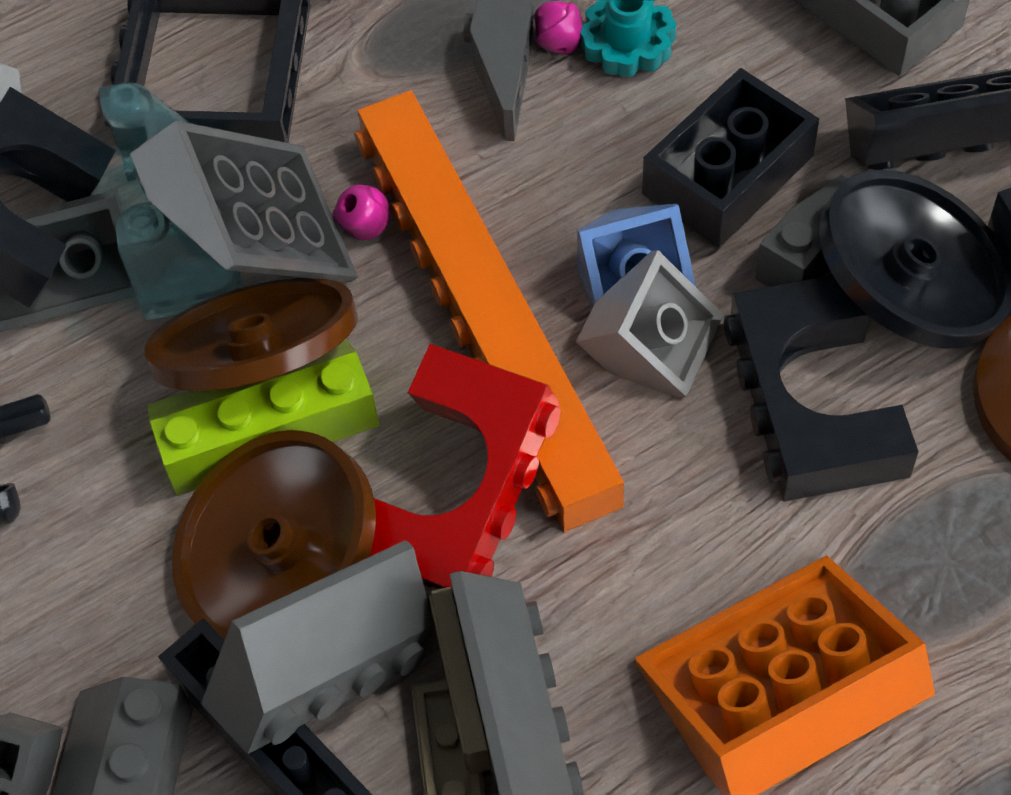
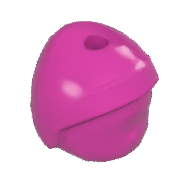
M550 1L543 3L536 9L534 14L537 35L535 41L538 45L549 52L565 55L575 52L581 43L583 25L578 7L573 3Z
M358 184L347 188L341 193L332 215L335 222L354 238L370 240L379 236L388 226L390 205L386 196L377 188Z

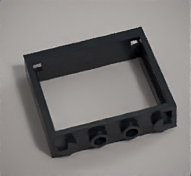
M127 0L128 22L121 25L119 32L121 53L119 61H113L111 67L113 89L111 97L105 98L103 102L107 112L104 125L111 128L117 147H140L174 121L289 143L311 7L310 0ZM160 13L279 15L262 113L139 109Z

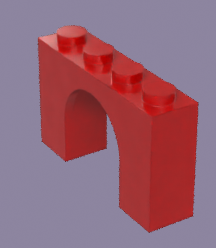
M429 344L407 393L423 410L481 432L484 436L488 452L486 472L480 486L470 499L458 508L439 515L415 514L374 498L376 525L370 556L406 540L414 547L423 585L438 590L451 587L449 573L464 571L492 577L494 561L491 559L500 539L505 540L513 529L516 520L515 504L522 488L527 489L536 476L539 464L538 457L536 456L544 438H550L555 432L561 411L559 400L547 384Z

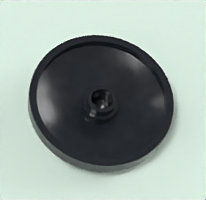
M871 170L856 174L843 182L825 205L819 222V237L822 252L830 271L840 287L861 310L893 333L930 347L944 349L965 348L986 339L1008 316L1011 310V266L1006 253L985 222L971 208L950 192L930 181L908 173L893 170Z

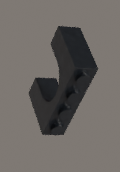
M9 87L0 102V174L14 175L30 180L66 202L90 196L100 182L116 150L14 88ZM1 201L0 292L30 308L51 277L67 244L15 215Z
M833 275L733 293L731 315L724 316V330L728 345L730 347L737 345L741 358L737 360V374L740 386L743 391H751L754 404L750 405L752 427L756 436L764 435L768 451H764L766 474L770 483L778 482L783 502L910 478L919 452L903 405L848 415H826L801 405L789 394L780 376L782 370L801 355L863 343L865 341L870 317L849 298Z

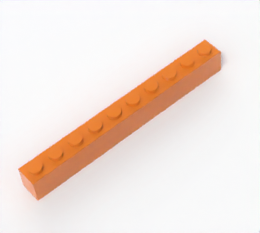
M410 90L358 109L361 130L354 132L358 149L364 160L372 158L376 166L372 168L379 191L384 195L390 193L394 201L391 204V209L398 228L401 232L409 230L413 238L410 241V246L418 267L421 270L428 267L433 276L429 282L438 306L440 308L448 306L453 318H450V326L458 345L461 348L468 345L474 356L473 359L547 384L560 402L561 412L557 428L550 438H544L536 456L538 457L539 464L535 477L539 486L535 487L545 515L547 517L555 515L563 531L567 532L624 508V481L413 91Z

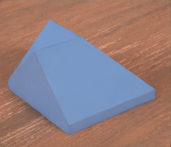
M678 204L614 209L577 230V272L591 308H593L595 302L643 258L656 250H659L696 287Z

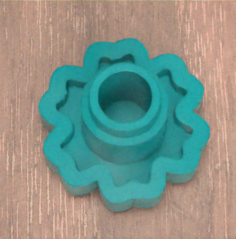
M597 0L594 5H591L585 11V24L582 25L580 45L584 50L585 58L590 62H602V69L607 74L632 77L638 72L639 68L644 71L653 72L661 66V63H665L671 57V46L676 39V21L672 17L669 7L662 5L654 6V0Z

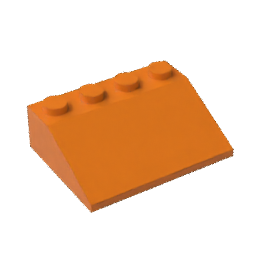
M827 555L634 658L639 671L699 765L723 795H758L935 695L925 642Z

